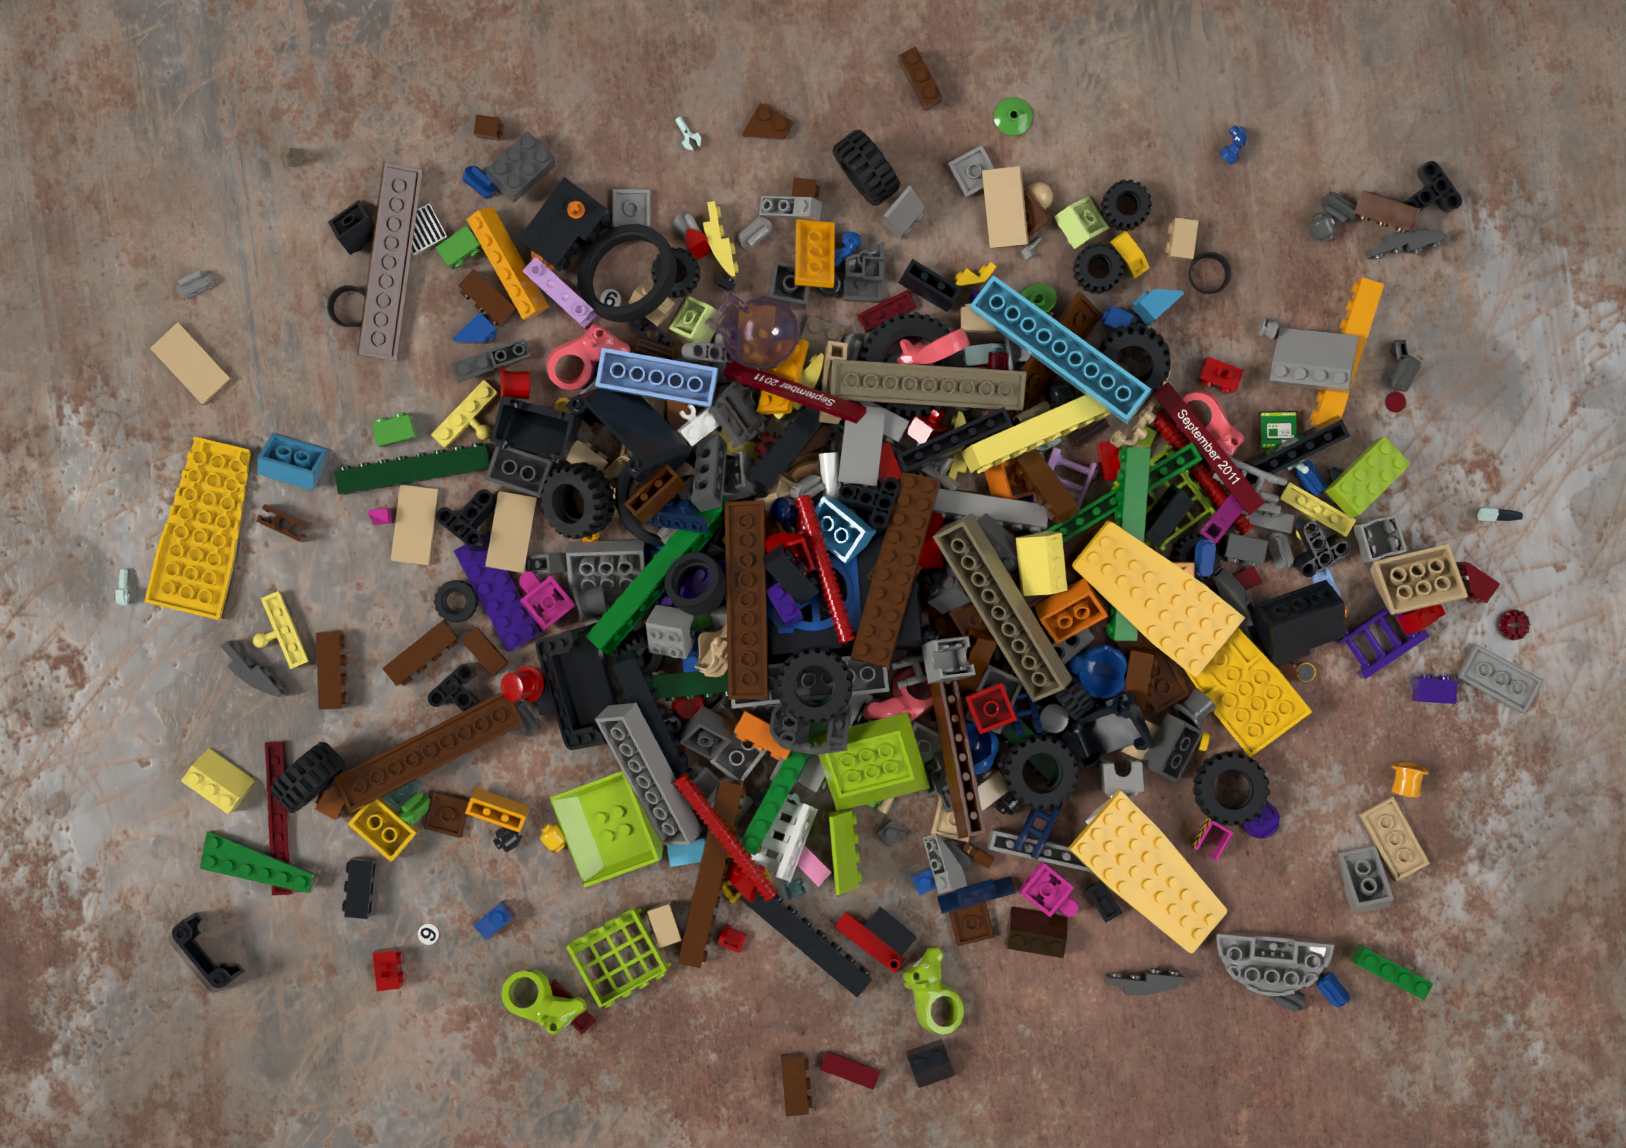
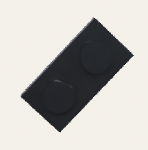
M1101 880L1086 888L1087 893L1105 923L1122 914L1108 888Z

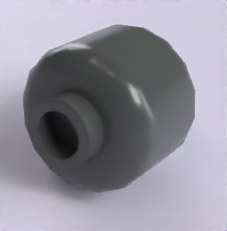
M1319 212L1312 216L1313 220L1310 221L1308 227L1315 240L1325 242L1335 236L1337 226L1331 214Z

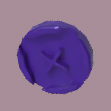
M1269 802L1262 808L1263 812L1254 817L1255 820L1242 825L1244 831L1250 836L1261 839L1268 838L1278 830L1280 815L1276 807Z

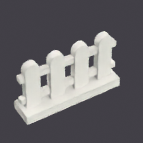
M786 798L761 844L760 854L756 853L755 856L751 854V859L756 861L755 864L766 867L765 869L771 870L770 875L791 882L818 809L800 802L794 805L786 802L788 799ZM782 813L792 816L790 823L780 820ZM775 831L785 834L783 842L773 838ZM768 849L778 852L776 860L766 856Z

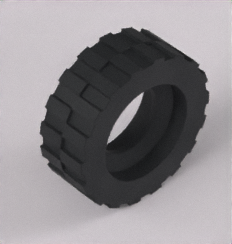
M452 580L442 584L437 589L438 591L434 596L435 610L444 620L453 623L462 622L471 618L473 613L476 612L478 596L470 584L464 581ZM453 592H460L466 600L465 606L459 611L451 610L447 605V598Z

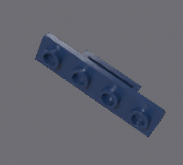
M674 498L645 523V525L707 534L709 531L705 517L695 515L699 509L693 505L692 501Z
M1008 876L994 881L991 879L955 889V892L940 895L937 899L943 914L1015 894L1016 892L1012 879Z

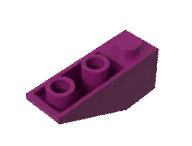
M1232 493L1200 532L1206 538L1213 541L1215 545L1244 509Z

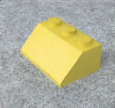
M1045 531L1017 537L1016 545L1022 596L1049 595L1067 591L1062 533Z
M208 748L193 763L181 782L227 814L235 812L256 780L220 754Z

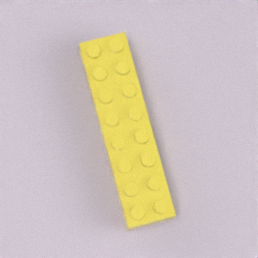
M1084 395L977 442L961 453L970 473L977 471L979 474L994 465L998 466L1011 458L1022 455V453L1028 450L1031 451L1040 447V445L1050 443L1060 436L1068 435L1074 430L1086 427L1090 423L1097 422L1112 413L1087 395Z

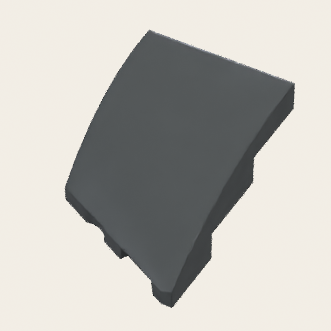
M884 242L845 258L843 301L881 303Z
M938 751L933 753L934 759L931 764H928L926 769L930 788L925 789L927 798L940 795L946 813L953 812L947 775L943 755Z

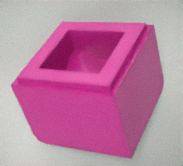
M382 508L368 511L373 525L392 523L391 509Z

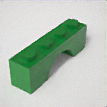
M1361 944L1358 945L1350 960L1357 966L1424 1001L1433 986V983L1426 978L1388 960Z

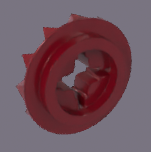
M1519 610L1507 611L1499 621L1502 635L1510 640L1523 639L1529 633L1531 626L1529 617ZM1515 620L1517 623L1522 624L1516 630L1514 627L1508 626V624L1514 623Z

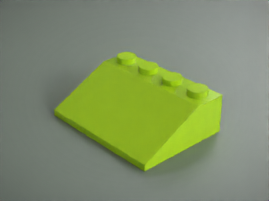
M852 808L841 811L829 810L836 895L859 887L858 882H862L861 870H857V863H860V853L855 851V844H859L858 832H854L853 825L857 824L856 813H852Z

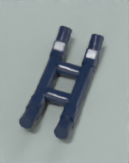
M1024 686V691L1019 692L1016 700L1027 699L1029 708L1017 710L1016 702L1012 707L1017 718L1012 723L1018 737H1022L1025 734L1020 720L1022 717L1031 716L1036 733L1043 732L1036 703L1031 700Z
M1063 802L1060 803V806L1053 807L1050 815L1040 809H1031L1013 848L1021 851L1030 833L1039 838L1031 855L1032 858L1038 860L1060 814ZM1036 817L1047 822L1043 831L1032 826Z

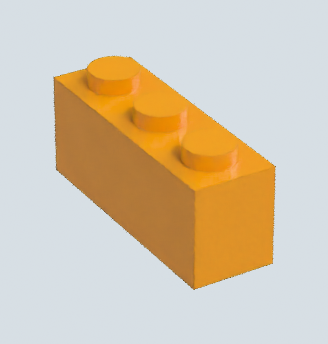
M474 787L465 814L520 833L529 806Z

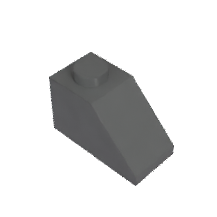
M566 553L527 556L526 572H533L534 574L568 572Z

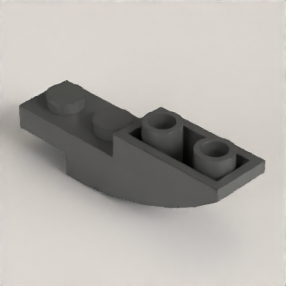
M1407 230L1406 233L1395 232L1380 238L1382 245L1365 251L1367 259L1373 257L1374 260L1385 257V253L1392 251V254L1405 250V253L1412 252L1414 255L1424 251L1423 247L1430 245L1431 248L1442 245V241L1447 238V235L1430 230Z
M525 338L490 349L488 352L452 363L451 367L456 381L459 383L500 370L501 366L508 367L531 357Z
M1224 568L1220 569L1214 576V584L1218 588L1220 598L1245 617L1239 628L1254 642L1257 638L1255 605L1239 581Z
M226 641L220 646L233 660L227 666L241 680L269 695L282 697L287 694L284 691L285 686L279 680L276 681L272 677V671L266 665L254 667L252 659L243 655L241 652L242 648L237 642Z
M1150 968L1149 971L1144 970L1143 978L1139 974H1130V976H1122V973L1111 972V975L1105 974L1106 985L1123 987L1125 995L1155 994L1185 982L1184 975L1180 974L1178 970L1161 972V969Z

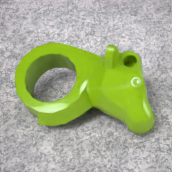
M930 947L921 958L915 961L903 973L904 986L913 991L916 1014L920 1025L926 1031L934 1034H950L962 1022L964 1003L956 990L941 983V963L944 954L938 947ZM943 996L949 1002L951 1013L949 1019L944 1024L938 1026L931 1017V1007L937 998Z
M536 968L532 972L520 971L511 975L503 984L501 992L502 1001L507 1010L519 1017L539 1023L550 1035L560 1034L565 1027L570 1025L587 1008L586 1001L580 997L568 999L553 996L548 978ZM530 978L538 987V998L530 1007L522 1008L514 1000V988L522 979Z

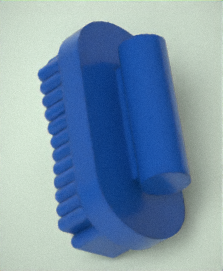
M475 165L468 166L465 169L463 182L471 186L480 196L482 195L484 199H489L496 193L498 188L486 177V173Z
M1312 461L1302 462L1309 468V472L1304 474L1296 468L1297 473L1295 477L1308 493L1319 496L1329 486L1328 482H1326Z
M1202 539L1196 544L1194 572L1199 576L1209 577L1210 574H1213L1216 545L1209 539Z
M1333 972L1319 975L1316 986L1331 1005L1333 1004L1335 1007L1340 1008L1348 1003L1350 994Z

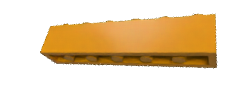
M489 207L477 210L467 218L468 224L522 319L536 317L549 308L537 284L523 272L527 266L494 208Z

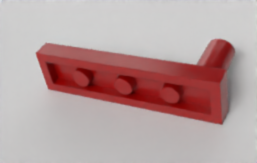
M846 911L834 925V928L894 973L897 972L906 960V956H900Z

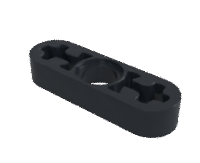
M643 317L642 321L646 325L649 322L650 325L646 326L643 332L641 331L643 327L639 323L635 325V321L630 322L645 339L657 342L661 335H663L664 338L661 340L665 344L669 342V347L675 348L673 341L646 317ZM651 328L658 331V335L654 339L647 337V331Z

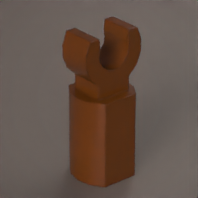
M967 842L961 847L963 851L972 855V859L987 868L991 866L995 859L982 849H976Z

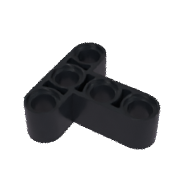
M1428 161L1420 166L1417 171V176L1425 187L1403 202L1421 208L1420 211H1422L1435 201L1443 212L1450 213L1461 206L1462 197L1439 164L1435 161ZM1426 167L1431 169L1432 175L1426 174ZM1437 183L1442 184V186H1443V190H1442V191H1439V190L1437 189V187H1436V184H1437ZM1421 194L1427 196V202L1421 200ZM1448 198L1454 201L1453 207L1448 205Z
M888 477L883 480L879 492L852 484H843L839 488V501L847 508L871 514L870 526L876 530V535H883L886 533L900 484L896 478ZM893 487L895 490L888 491L887 488ZM844 494H851L852 496L849 497V498H846V497H844L843 495H844ZM863 499L871 500L868 503L862 502ZM882 504H888L889 507H888V508H882L881 505H882ZM882 521L884 524L876 525L875 522Z
M482 489L475 494L458 515L451 509L443 507L437 511L436 519L471 550L478 552L484 549L486 541L476 529L494 510L497 500L490 491ZM486 497H490L487 503H483ZM477 511V515L474 518H470L471 513ZM447 515H450V519L448 521H444V518ZM464 526V530L458 533V529ZM478 537L477 543L471 544L472 540Z
M1301 515L1296 519L1295 527L1307 551L1295 558L1293 566L1303 576L1312 577L1349 553L1350 544L1337 534L1325 538L1319 524L1308 515Z
M466 663L456 668L428 694L429 704L433 707H439L451 699L463 712L481 703L466 686L476 676L475 666ZM464 667H468L471 671L468 678L462 674ZM449 680L456 682L455 690L449 689ZM435 693L441 694L442 701L440 703L435 702ZM462 694H466L469 697L468 704L461 702Z

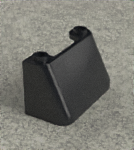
M502 396L490 441L495 442L496 447L507 449L508 446L523 449L551 457V462L561 464L562 461H566L581 427L583 417Z
M1126 691L1112 698L1094 703V706L1078 720H1074L1068 715V724L1061 732V737L1075 755L1082 770L1097 767L1102 755L1130 745H1134L1137 750H1146L1152 746L1153 741L1137 699L1131 691Z
M196 912L183 919L173 928L169 936V942L207 990L218 993L245 972L240 964L228 966L225 962L218 968L195 941V938L201 934L198 926L200 921L203 920Z

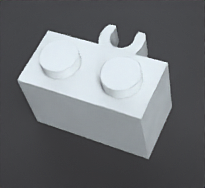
M689 404V415H686L683 410L680 411L681 417L688 419V422L677 429L676 432L692 447L717 428L720 423L712 413H708L709 408L703 409L696 415L694 406Z

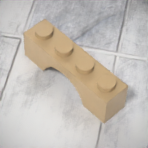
M828 341L824 355L822 392L830 394L832 359L846 360L848 343ZM820 411L819 422L839 424L841 418Z

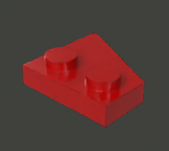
M731 858L725 876L746 900L753 903L757 893L756 887L752 886L753 883L749 882V878L744 876L745 872L742 873L741 867L738 868V863H734V858ZM759 865V869H762L764 873L766 867Z

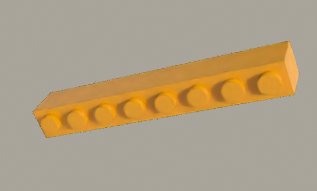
M1364 277L1353 283L1351 292H1353L1352 299H1349L1346 304L1345 310H1347V314L1341 320L1339 327L1342 329L1340 334L1358 336L1351 387L1385 285ZM1319 391L1316 402H1318L1317 407L1313 409L1310 420H1312L1311 425L1316 426L1337 415L1342 418L1349 393Z

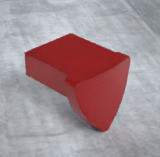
M695 229L687 230L685 238L686 248L694 255L697 261L712 252L705 234Z
M726 924L719 936L717 945L740 953L747 934L733 929L729 924Z

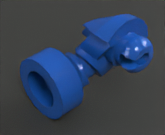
M1233 126L1229 130V134L1233 137V143L1230 146H1224L1219 152L1220 156L1231 165L1238 161L1239 149L1245 145L1247 140L1246 129L1243 126L1240 129L1238 126Z
M846 232L843 234L841 242L843 248L834 249V267H841L845 263V258L852 255L860 247L862 238L858 233Z

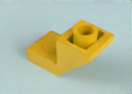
M1126 231L1110 241L1112 248L1117 250L1116 253H1120V259L1124 261L1132 278H1137L1150 268L1143 252Z
M992 262L988 266L984 264L978 272L980 277L967 268L964 272L960 270L954 278L956 281L955 285L960 288L984 285L997 266Z

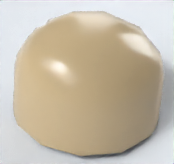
M1032 182L1025 187L1024 191L1030 189L1045 210L1052 204V190L1044 182Z

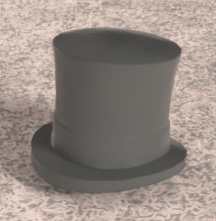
M602 585L587 590H579L577 586L573 587V595L580 622H584L585 617L604 614L607 611V601Z
M1194 689L1187 700L1181 705L1175 704L1173 706V711L1178 718L1199 730L1203 729L1201 724L1204 719L1216 709L1212 700L1197 689Z
M722 694L706 707L735 723V725L743 715L739 708H732L728 695L723 696Z
M1050 701L1046 705L1036 704L1043 727V732L1039 734L1054 736L1065 729L1068 724V714L1062 706L1054 701Z

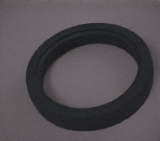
M641 224L617 226L599 236L583 255L577 276L579 292L583 300L593 309V312L600 317L619 323L635 321L655 311L668 297L676 279L677 262L668 241L656 230ZM632 240H642L655 245L661 256V271L657 282L643 298L625 306H609L597 299L593 288L594 274L601 259L612 248Z
M691 452L685 462L693 469L696 462V454ZM626 464L618 477L615 489L616 508L619 517L629 532L636 538L650 545L663 547L665 544L661 541V538L640 526L629 509L624 505L629 500V488L633 477L627 471Z

